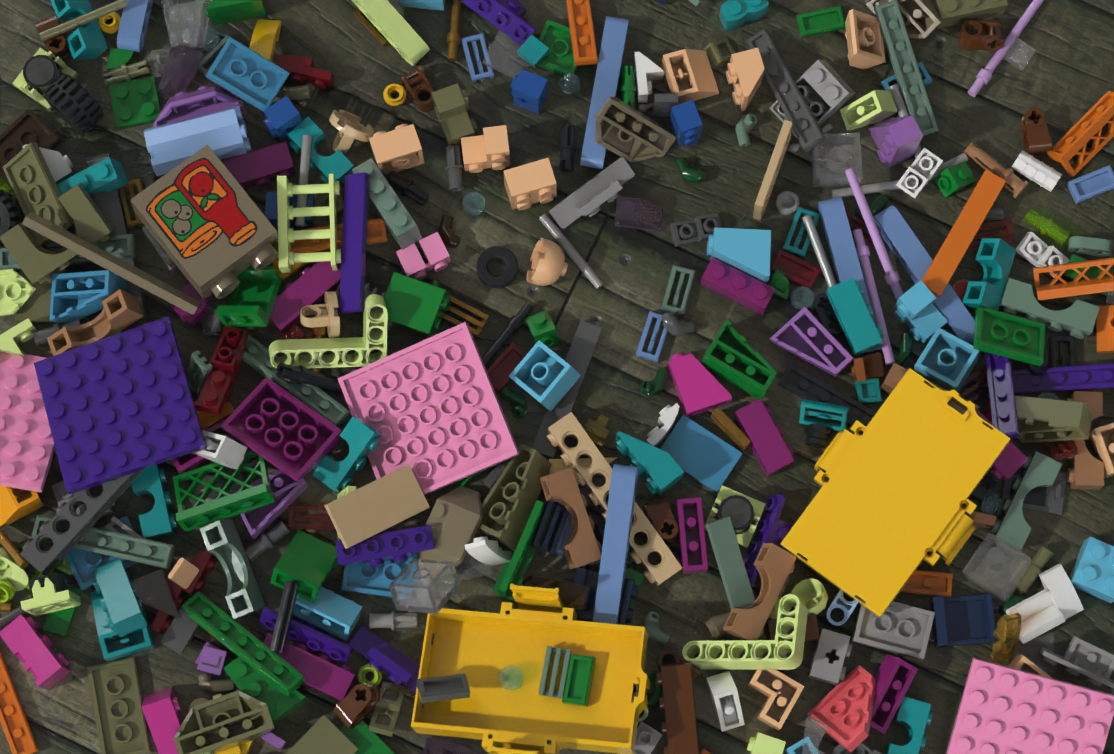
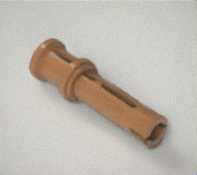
M974 141L964 151L966 155L971 157L983 169H987L1006 180L1004 187L1013 194V198L1016 199L1028 186L1029 183L1027 181L1023 182L1013 173L1014 170L1011 168L1006 169Z

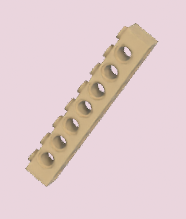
M570 412L548 427L547 432L549 435L546 437L554 448L558 446L563 454L560 457L566 466L572 465L579 478V484L581 486L586 485L590 490L588 494L590 500L595 506L598 504L604 511L602 516L606 521L608 507L606 497L610 492L613 469L573 413ZM567 437L576 438L578 445L574 448L567 447L564 443ZM581 456H588L591 459V465L589 467H582L579 465L578 459ZM596 475H601L605 479V484L597 487L592 483V478ZM635 502L629 542L632 552L629 554L637 565L640 563L646 570L644 575L650 584L655 582L658 587L679 572L682 566ZM638 533L644 534L647 539L646 544L643 546L637 545L634 542V535ZM650 553H657L661 559L660 564L651 565L648 562V555Z

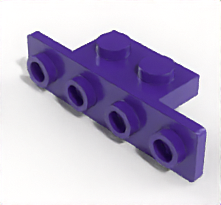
M460 0L521 46L536 31L535 27L522 18L527 9L522 6L519 0Z
M772 494L767 500L762 520L757 525L754 541L749 546V554L744 565L750 585H754L758 575V570L753 564L763 543H773L784 549L780 543L793 527L779 519L787 499L784 495Z
M429 525L375 534L345 549L341 540L336 541L339 565L364 562L366 565L370 564V567H380L385 565V561L394 560V563H403L408 561V557H414L413 553L434 549L432 529Z
M264 607L260 623L266 628L274 630L278 612ZM292 615L288 633L289 639L297 640L307 645L310 649L318 650L336 661L347 663L352 649L350 646L333 639L335 635Z
M361 626L349 642V646L368 659V664L379 672L383 670L389 674L388 678L398 686L403 684L416 694L420 666L366 627Z

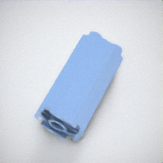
M233 106L145 129L146 146L148 153L151 155L150 160L156 176L167 174L207 144L220 160L252 151L246 134L248 133L246 124L242 120L243 116L240 106Z

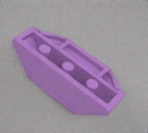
M202 86L197 91L190 93L183 91L177 93L174 97H170L155 120L153 127L233 106H240L242 114L247 113L243 101L216 86Z

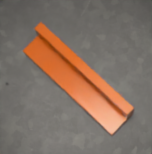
M1108 91L1052 147L1051 151L1047 152L1051 160L1062 164L1068 176L1074 177L1114 137V92ZM1109 123L1107 132L1102 136V127ZM1093 139L1092 148L1089 151H1085L1087 142ZM1074 155H1078L1077 162L1072 167L1069 160Z
M1114 257L1033 268L1037 299L1046 300L1114 291V275L1108 271L1114 264ZM1092 266H1097L1102 270L1097 278L1090 279L1085 275V272ZM1073 269L1078 273L1073 281L1067 282L1061 278L1066 270ZM1049 272L1055 276L1050 284L1040 285L1039 273Z

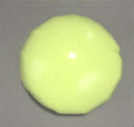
M803 579L790 592V594L796 595L805 604L808 615H817L826 608L828 594L822 583L817 579Z

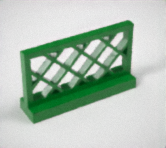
M250 450L245 452L242 463L232 476L224 473L228 467L216 462L174 476L173 481L178 513H175L177 523L188 532L218 520L276 502L275 495L270 486L266 459ZM259 456V462L254 469L247 466L251 458ZM244 469L251 472L245 482L237 479ZM207 473H216L209 484L202 481ZM256 475L262 477L263 484L254 487L250 486ZM221 477L228 479V482L220 490L215 485ZM190 479L194 481L187 491L182 489L181 482ZM234 483L241 486L237 493L228 494ZM199 484L206 487L200 498L193 495ZM212 490L219 493L215 500L205 501ZM190 498L197 501L193 508L185 510L184 506Z
M536 501L516 550L510 549L513 557L510 562L504 563L493 588V594L515 602L510 584L522 585L537 548L530 544L544 510L543 502ZM549 513V516H548V519H547V521H546L545 527H544V529H543L542 535H541V537H540L539 543H540V541H541V538H542V536H543V534H544V531H545V529H546V527H547V524H548V522H549V520H550V517H551L552 513Z

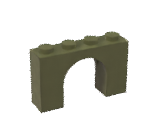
M81 183L58 197L75 223L76 236L91 244L97 242L99 245L111 238L109 233L113 228ZM20 222L0 236V240L32 284L37 281L42 284L52 277L50 272L56 268L60 271L72 264L70 259L76 255L79 258L82 257L69 249L50 251L41 247L26 226L22 224L23 222Z

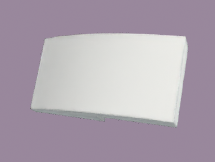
M923 148L896 186L913 198H916L944 161L926 148Z
M1027 232L1016 248V252L1035 267L1066 264L1069 262V259L1054 246H1048L1033 232ZM1045 272L1049 276L1055 278V276H1053L1051 273Z
M677 403L672 407L669 404L659 412L658 423L661 428L659 429L657 426L647 434V444L657 447L669 433L680 406Z
M488 537L474 538V543L465 545V550L472 557L487 565L494 566L510 562L513 557L512 551H502V547L498 546V541L488 540Z
M1057 564L1039 574L1044 589L1049 590L1053 604L1064 615L1065 620L1084 610L1061 564Z

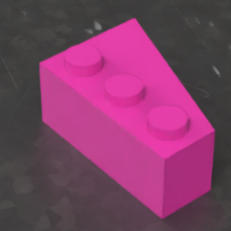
M21 614L0 631V636L13 654L17 655L22 661L26 671H30L36 678V684L41 688L50 690L71 672L67 666L70 662L61 652L57 654L52 647L55 644L46 634L42 636L37 629L40 626L31 616L27 618Z
M173 686L146 695L142 704L143 713L159 754H178L174 736L184 721L179 699L175 696Z

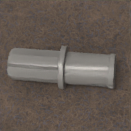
M394 611L390 614L370 613V629L391 628L395 630V628H415L418 625V616L416 613H395Z

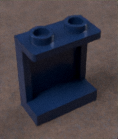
M577 568L574 584L591 587L586 611L574 609L579 618L593 620L599 572ZM625 578L619 619L620 625H627V623L632 621L634 609L630 608L631 600H636L638 585H635V579Z
M991 593L946 598L939 596L930 599L931 611L935 612L932 623L935 648L992 644L996 642V637H999V625L994 623L993 613L997 612L996 600L992 599Z

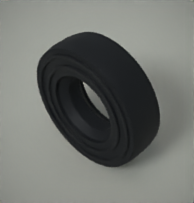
M502 246L487 248L480 254L477 260L476 270L478 277L485 285L491 288L508 286L515 280L518 274L516 256L512 251ZM501 259L506 263L507 268L502 275L496 276L489 272L488 265L492 260Z

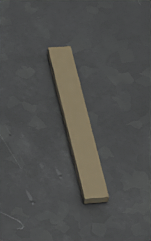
M30 212L22 223L33 231L192 315L201 304L199 300L33 212Z

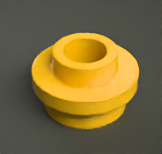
M116 12L99 18L98 24L104 33L114 34L119 30L121 18ZM113 19L114 21L112 24H106L107 20Z
M390 84L385 88L383 97L388 105L400 106L406 100V91L400 84ZM393 93H398L399 97L393 99L391 98V95Z

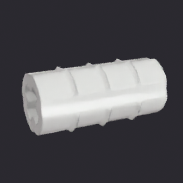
M1023 150L1011 167L1019 172L1020 175H1024L1030 181L1037 183L1040 187L1050 192L1062 176L1053 167L1051 168L1043 163V161L1041 162Z

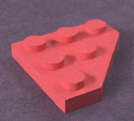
M858 665L807 713L812 722L850 753L869 736L876 687L875 678Z

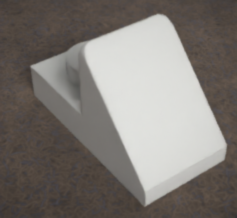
M635 52L634 65L636 68L638 103H646L648 95L652 94L651 80L663 79L664 70L641 52Z

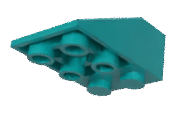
M621 431L617 432L616 450L623 458L625 456L631 461L630 466L638 467V476L641 474L646 480L644 484L651 494L656 493L660 497L682 480L684 471L668 452Z
M138 579L131 580V584L147 626L122 637L119 636L116 629L111 630L106 617L110 614L109 611L104 612L99 599L103 597L102 593L98 594L97 591L91 592L97 634L104 660L108 662L156 648Z

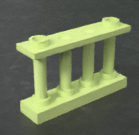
M329 174V184L293 185V183H289L287 176H277L278 256L281 273H291V265H295V263L331 261L333 271H338V263H341L342 258L341 249H337L336 195H340V182L336 181L334 174ZM329 193V206L293 208V205L290 206L289 197H293L294 194ZM330 216V229L294 231L293 228H290V220H294V217ZM330 239L331 252L294 253V251H291L290 243L294 242V240Z

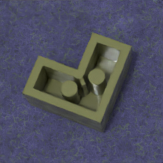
M457 83L431 92L434 109L448 146L461 145V138L475 136V131H478L474 118L469 119L467 114L470 108L465 89L460 90Z

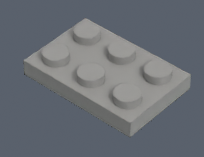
M893 601L883 616L879 618L860 605L852 641L924 660L935 612Z

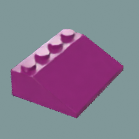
M267 377L221 425L222 429L296 482L316 468L325 455H330L340 444L341 436L339 435L342 432L340 428Z

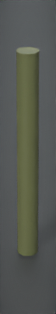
M117 0L40 32L39 35L42 41H46L125 8L128 4L126 0Z

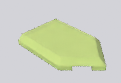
M14 269L0 270V316L16 314L36 290L34 286Z

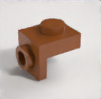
M881 353L859 355L853 359L854 363H851L852 375L856 377L857 382L885 375Z

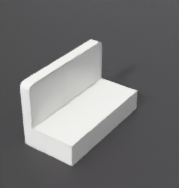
M1044 589L1006 610L1011 630L1023 644L1065 622L1064 615L1053 604L1048 589Z

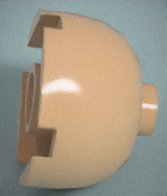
M541 238V241L538 240L530 258V262L532 261L531 269L533 270H527L526 280L528 283L540 286L551 285L558 280L560 275H565L568 263L564 262V252L557 243Z

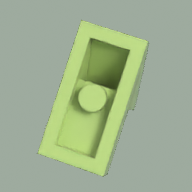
M27 318L0 335V351L25 357L18 343L26 342L33 338V331H38L33 322Z

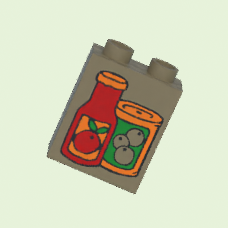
M208 144L130 199L137 217L203 300L212 293L217 299L227 296L240 284V280L237 278L238 274L250 265L256 271H259L272 263L278 256V252L275 249L278 246L277 230Z

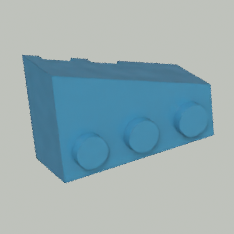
M109 270L52 274L49 321L65 324L83 319L102 310V301L119 289L126 292L127 280Z

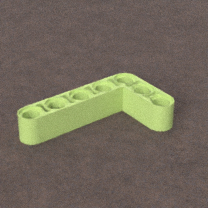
M351 0L410 65L414 66L430 51L428 45L388 0Z
M372 294L364 300L363 337L275 340L268 349L272 366L277 369L278 364L283 362L296 367L299 365L305 366L306 368L364 367L387 357L388 312L383 297L378 294ZM373 307H381L377 311H371ZM374 328H380L377 332H370ZM350 350L356 351L353 354H347V352ZM372 350H379L377 353H370ZM326 351H332L329 355L323 354ZM280 352L285 353V355L280 357L275 356L277 353ZM301 352H308L305 356L299 355Z
M787 594L779 602L775 640L690 641L683 647V657L700 670L796 669L803 660L808 615L807 607L796 595ZM796 605H797V607L795 608V610H793L792 612H790V609H791L793 606H796ZM794 628V631L790 635H787L789 630ZM792 651L791 655L785 658V655ZM700 652L698 657L694 658L696 653ZM720 652H722V655L719 658H716L717 655ZM745 652V655L739 658L740 654ZM768 652V655L765 658H762V655Z

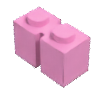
M438 232L419 240L420 248L428 262L426 264L415 243L403 250L396 251L397 259L407 277L420 281L427 276L428 271H441L451 262L450 255Z

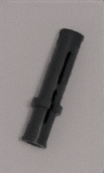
M281 362L277 366L276 371L282 372L276 373L278 378L289 379L299 385L304 383L334 392L341 391L340 384L337 383V378L340 377L307 370L305 366L301 365L296 367Z

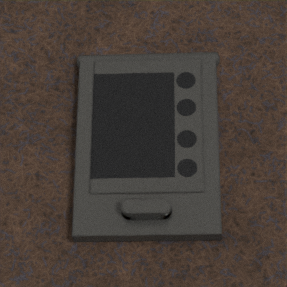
M1020 467L1008 480L1003 479L1001 506L1007 497L1011 498L1014 489L1011 488L1017 476L1021 477L1024 468ZM1058 472L1052 486L1033 488L1026 495L1022 509L1062 515L1067 473Z

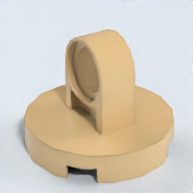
M341 109L339 112L333 110L329 121L339 131L334 139L332 150L337 151L339 149L345 155L354 139L368 142L369 138L374 134V129L369 124L366 127L360 123L362 119L350 112Z
M325 291L324 304L304 306L300 311L301 324L310 328L326 326L329 338L339 337L340 317L337 311L339 307L336 291ZM307 315H315L316 317L308 318V317H306V316H307Z

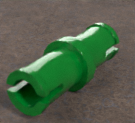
M622 66L621 87H619L621 100L635 109V94L637 93V87L635 86L636 68L630 66V69H628V66Z

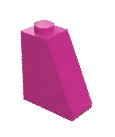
M684 352L678 353L671 357L672 360L668 361V368L686 417L731 403V394L691 353L687 355Z

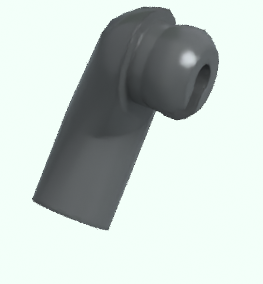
M667 312L663 314L661 319L663 326L671 335L676 336L694 332L692 321L681 323L673 313Z

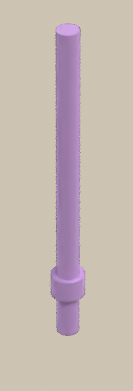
M1033 0L1004 40L1003 48L997 50L986 67L981 69L976 75V81L968 90L970 96L976 97L983 85L988 84L992 78L993 71L1044 0Z
M854 168L845 170V174L886 275H884L886 283L887 285L890 284L897 301L904 294L899 283V274L897 271H894Z
M856 229L853 231L857 247L856 251L858 259H860L876 325L880 326L884 335L881 345L885 363L890 365L895 363L869 260L870 251L869 247L865 244L862 229Z

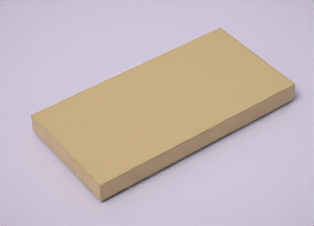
M784 120L754 205V219L761 221L764 216L791 139L793 127L791 121Z
M409 464L324 505L345 549L430 508Z

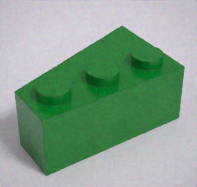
M726 319L705 353L701 364L716 376L754 398L762 400L777 372L757 351L755 352L749 346L744 336H740L731 326L732 323Z
M237 657L224 667V670L241 692L268 705L274 725L308 700L307 697L297 690L288 697L240 657Z

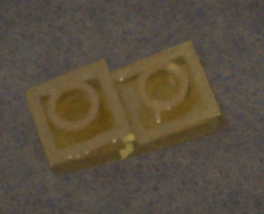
M1019 613L1004 615L998 620V627L993 633L998 641L992 646L993 651L988 657L991 662L1000 664L1009 661L1020 635L1022 616Z

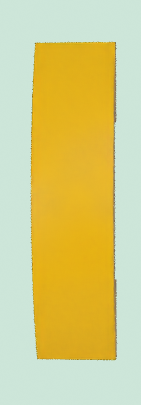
M259 19L255 25L250 42V49L271 62L275 43L279 40L281 20Z

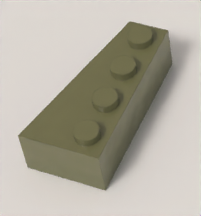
M523 444L518 448L520 454L511 458L481 504L483 518L477 529L484 536L498 541V543L514 551L541 492L542 486L539 478L548 475L552 465L537 450Z

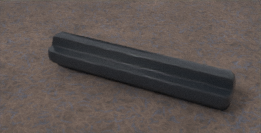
M286 581L270 645V650L273 652L283 653L285 650L299 590V584L294 581Z

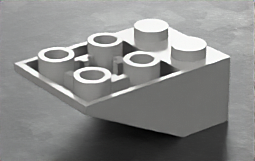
M817 60L796 81L819 126L855 94L825 60ZM777 100L770 109L783 123L784 120L788 119ZM792 129L793 135L797 138L794 130Z

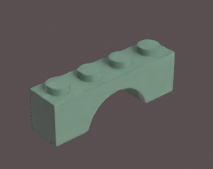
M370 158L353 168V174L364 172L369 174L368 200L372 201L400 248L403 250L422 239L417 224L373 159Z
M1009 278L999 310L1011 315L1045 323L1050 330L1057 332L1063 330L1069 332L1074 338L1084 339V337L1088 338L1093 332L1100 307L1076 300L1067 309L1060 311L1049 310L1040 305L1035 299L1031 284Z
M1037 451L1026 456L1028 460L1021 466L1024 468L1021 477L1017 476L1011 488L1014 489L1011 498L1007 497L1001 507L1004 513L1001 519H996L995 525L991 528V532H994L992 539L1016 551L1022 550L1032 529L1026 522L1022 511L1026 495L1035 487L1052 486L1062 466V463Z
M233 518L218 520L200 528L208 552L216 556L226 573L228 591L225 598L233 619L264 609L266 607Z

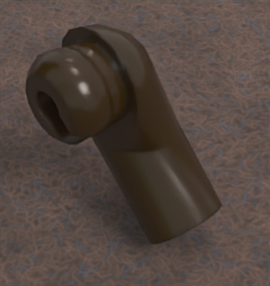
M444 214L442 215L438 233L444 245L456 248L460 244V238L455 236L451 230L454 218Z

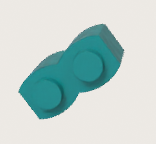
M727 0L720 7L719 18L726 31L735 30L743 26L745 22H755L763 18L767 14L769 2L768 0Z

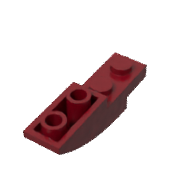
M292 55L273 56L272 62L290 73L283 86H286L287 80L290 78L295 83L302 84L303 82H308L321 89L333 87V72L314 68L313 58Z
M225 326L210 361V364L213 366L212 371L208 374L195 404L196 411L220 415L224 403L229 401L243 360L249 334L248 330Z
M206 550L188 561L197 567L199 572L187 589L182 588L171 579L167 581L154 600V603L160 606L161 609L150 629L163 635L164 631H167L173 621L172 617L176 609L180 610L186 600L184 594L188 593L193 596L197 591L201 592L206 582L204 577L208 571L211 572L217 562L216 556Z

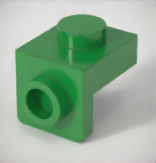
M966 161L947 167L934 179L945 198L957 190L973 185L977 181Z
M547 310L525 318L535 344L538 340L548 348L560 344L556 328Z

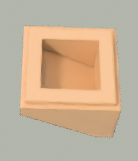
M182 557L173 567L168 578L182 588L187 589L198 574L199 569Z

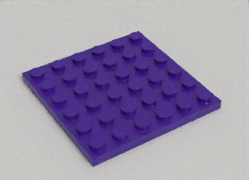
M169 316L34 363L66 492L69 495L207 447Z

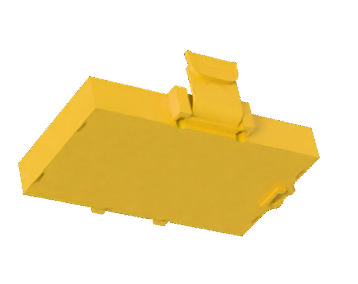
M911 368L908 369L867 427L856 420L850 428L851 432L844 429L843 432L840 431L835 436L814 467V470L818 472L814 477V481L822 486V488L780 543L784 549L795 555L799 560L879 618L883 616L923 560L934 567L940 559V555L936 553L939 552L943 556V560L946 561L945 564L949 566L971 534L977 529L973 525L974 521L970 518L977 505L968 498L1010 442L1008 436L977 415L974 403L962 399L960 394L954 389L950 391L939 389ZM954 402L966 412L962 415L949 406L948 403ZM856 595L860 597L862 600H864L866 603L857 598Z
M510 584V589L513 592L512 596L517 603L518 609L515 608L513 603L502 602L500 614L429 607L418 679L465 674L470 689V697L424 703L423 714H421L423 703H421L418 689H416L411 727L416 733L482 740V747L489 754H559L560 748L634 754L638 718L640 713L647 709L648 698L646 693L647 689H650L649 678L644 673L648 633L645 627L577 621V614L574 608L563 607L559 598V588L551 589ZM547 646L565 650L571 649L572 654L596 658L588 707L564 704L562 699L540 696L538 694ZM553 653L545 691H549L555 654ZM561 655L554 690L557 693L559 691L565 655ZM634 685H639L638 697H634V703H632Z

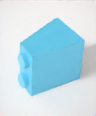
M714 227L713 235L708 237L707 255H711V259L713 257L767 284L770 277L771 230Z

